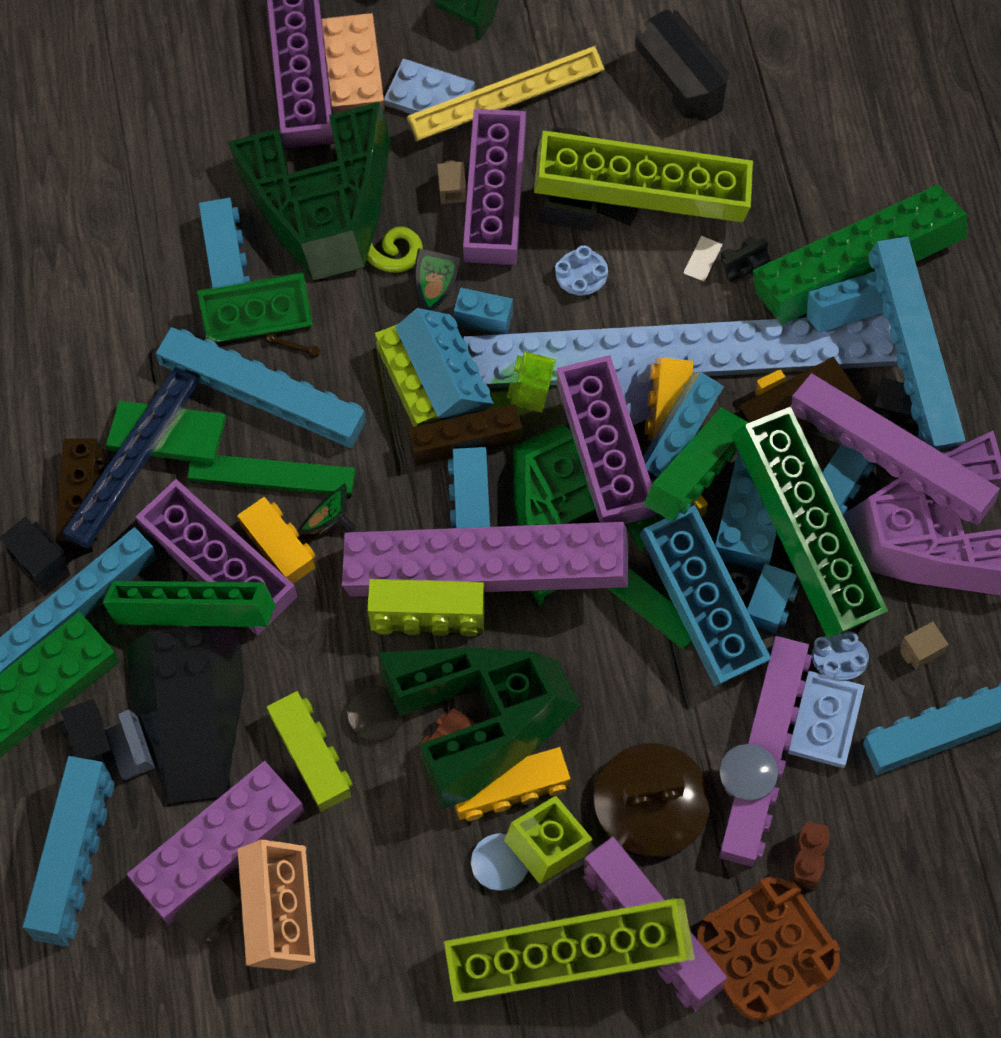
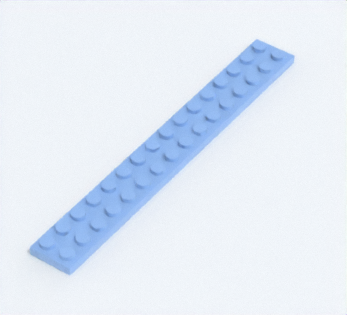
M884 313L820 333L806 317L795 318L784 324H781L778 319L464 337L468 345L469 354L478 365L479 374L489 389L557 385V368L611 355L615 371L619 372L672 347H676L681 360L694 361L693 373L702 372L707 376L773 373L777 370L782 372L806 371L833 356L842 369L898 366L897 348L891 341V327L889 319L885 318Z

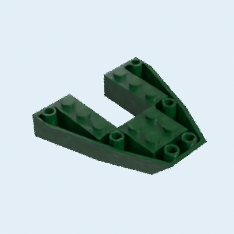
M465 647L378 653L379 672L400 716L479 688L494 716L492 719L420 744L422 766L442 809L470 800L538 749L581 706L559 661L534 651Z

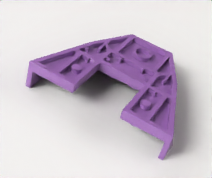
M994 431L944 453L992 484H1001V456ZM896 479L843 515L870 572L911 583L1001 595V529L965 534L961 518L956 512L948 507L940 506L932 497L924 492L914 490L903 479Z

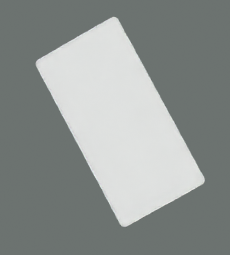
M701 236L683 273L705 281L722 244Z

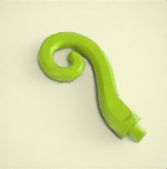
M394 227L382 239L383 250L391 256L398 255V248L393 243L396 239L402 238L407 240L410 245L408 254L400 259H391L380 254L371 243L367 261L385 272H406L413 268L418 248L423 249L421 239L413 230L407 227Z

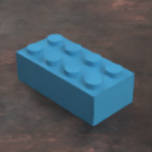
M417 308L395 326L438 417L451 419L487 410L494 404L489 395L490 390L479 374L478 365L472 360L468 351V345L457 329V322L450 314Z
M738 451L715 546L724 562L763 570L764 565H769L777 531Z

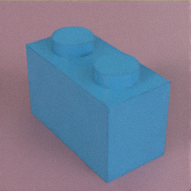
M460 287L454 308V319L457 322V326L496 335L508 334L513 315L512 298Z
M768 564L764 565L747 609L755 627L776 634L779 625L785 626L790 613L789 610L785 609L788 600L794 602L799 586L794 585L797 577L796 574Z

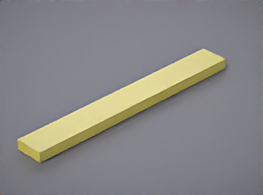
M593 46L408 115L406 118L417 142L473 121L474 109L502 110L598 74L605 69L596 47Z

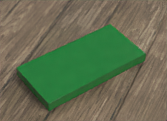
M304 272L197 290L206 339L214 343L313 326Z
M119 401L106 443L107 451L118 452L149 404ZM181 409L150 456L214 464L226 423V415Z

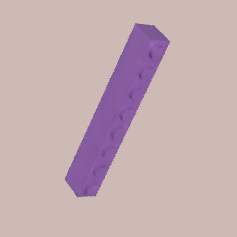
M811 373L792 396L791 408L798 418L809 421L822 433L830 434L845 447L852 448L861 453L869 462L882 466L890 475L903 479L914 490L924 492L932 497L940 506L948 507L956 512L961 519L970 521L978 526L996 503L999 487Z
M776 636L748 744L761 746L770 752L777 764L778 777L782 778L786 761L781 760L783 750L789 751L793 734L787 732L789 724L796 723L799 708L794 707L796 697L802 698L806 681L801 680L802 671L808 672L812 655L807 654L809 644ZM774 787L767 797H762L761 799L748 801L734 797L719 856L720 859L750 867L754 866L756 859L762 860L766 843L760 840L762 832L769 831L773 815H769L767 812L769 804L775 805L779 788Z

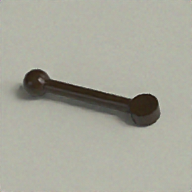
M268 334L265 339L268 344L277 343L308 352L314 358L318 357L320 353L317 346L306 347L276 338L274 334Z

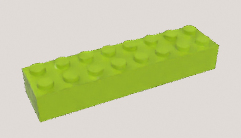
M543 131L538 145L534 193L744 222L751 208L753 161Z
M684 899L665 900L444 941L454 1002L695 960Z

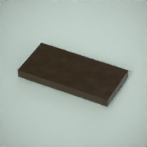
M833 356L739 405V411L744 419L750 423L791 407L792 396L811 373L860 403L862 398ZM795 415L803 433L816 427L809 421L802 420Z

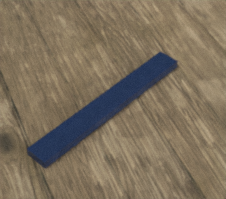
M177 367L173 369L62 532L65 539L89 548L199 384V376Z

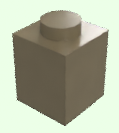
M447 161L437 164L441 204L467 202L464 162Z
M931 622L905 636L901 643L900 651L904 660L908 664L911 663L916 670L945 654L949 644L935 623Z

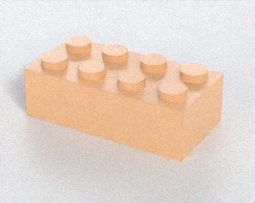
M373 13L322 19L333 114L380 102L385 114Z
M261 839L238 848L246 966L294 970L315 963L306 847Z

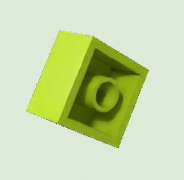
M557 796L511 822L504 839L540 884L582 859L593 840Z

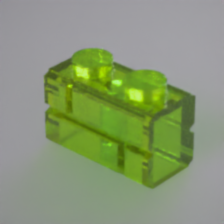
M524 351L523 356L517 355L513 371L518 372L516 383L510 382L506 397L511 399L510 404L543 412L556 359Z

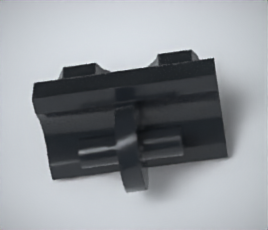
M751 236L743 240L740 251L735 253L733 249L728 248L721 252V263L725 268L726 279L730 283L749 273L753 276L754 269L771 261L767 250L768 241L765 238L757 241Z

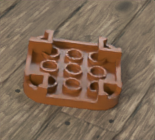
M771 876L760 880L759 884L713 913L710 912L702 920L697 932V941L727 976L723 988L724 993L734 1008L743 1017L752 1021H768L821 989L835 976L840 964V948L836 939L833 941L800 893L801 889L794 882L791 883L782 878H771Z

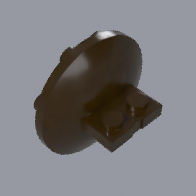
M657 743L631 746L616 754L601 771L594 793L595 814L605 835L609 839L614 837L626 852L645 858L671 856L690 846L703 831L708 820L711 805L708 782L696 762L684 752L674 747Z

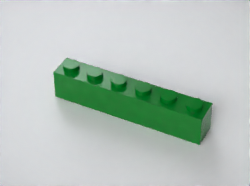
M720 407L652 483L643 505L672 522L680 513L685 515L692 501L698 500L704 487L708 488L715 474L719 475L726 462H730L733 459L737 446L731 435L749 422Z
M112 581L103 601L115 625L267 627L276 607L265 582Z

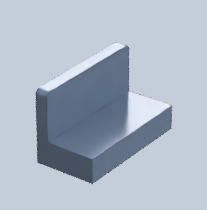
M129 709L118 714L121 722L106 728L121 778L124 780L131 779L156 768L139 718Z

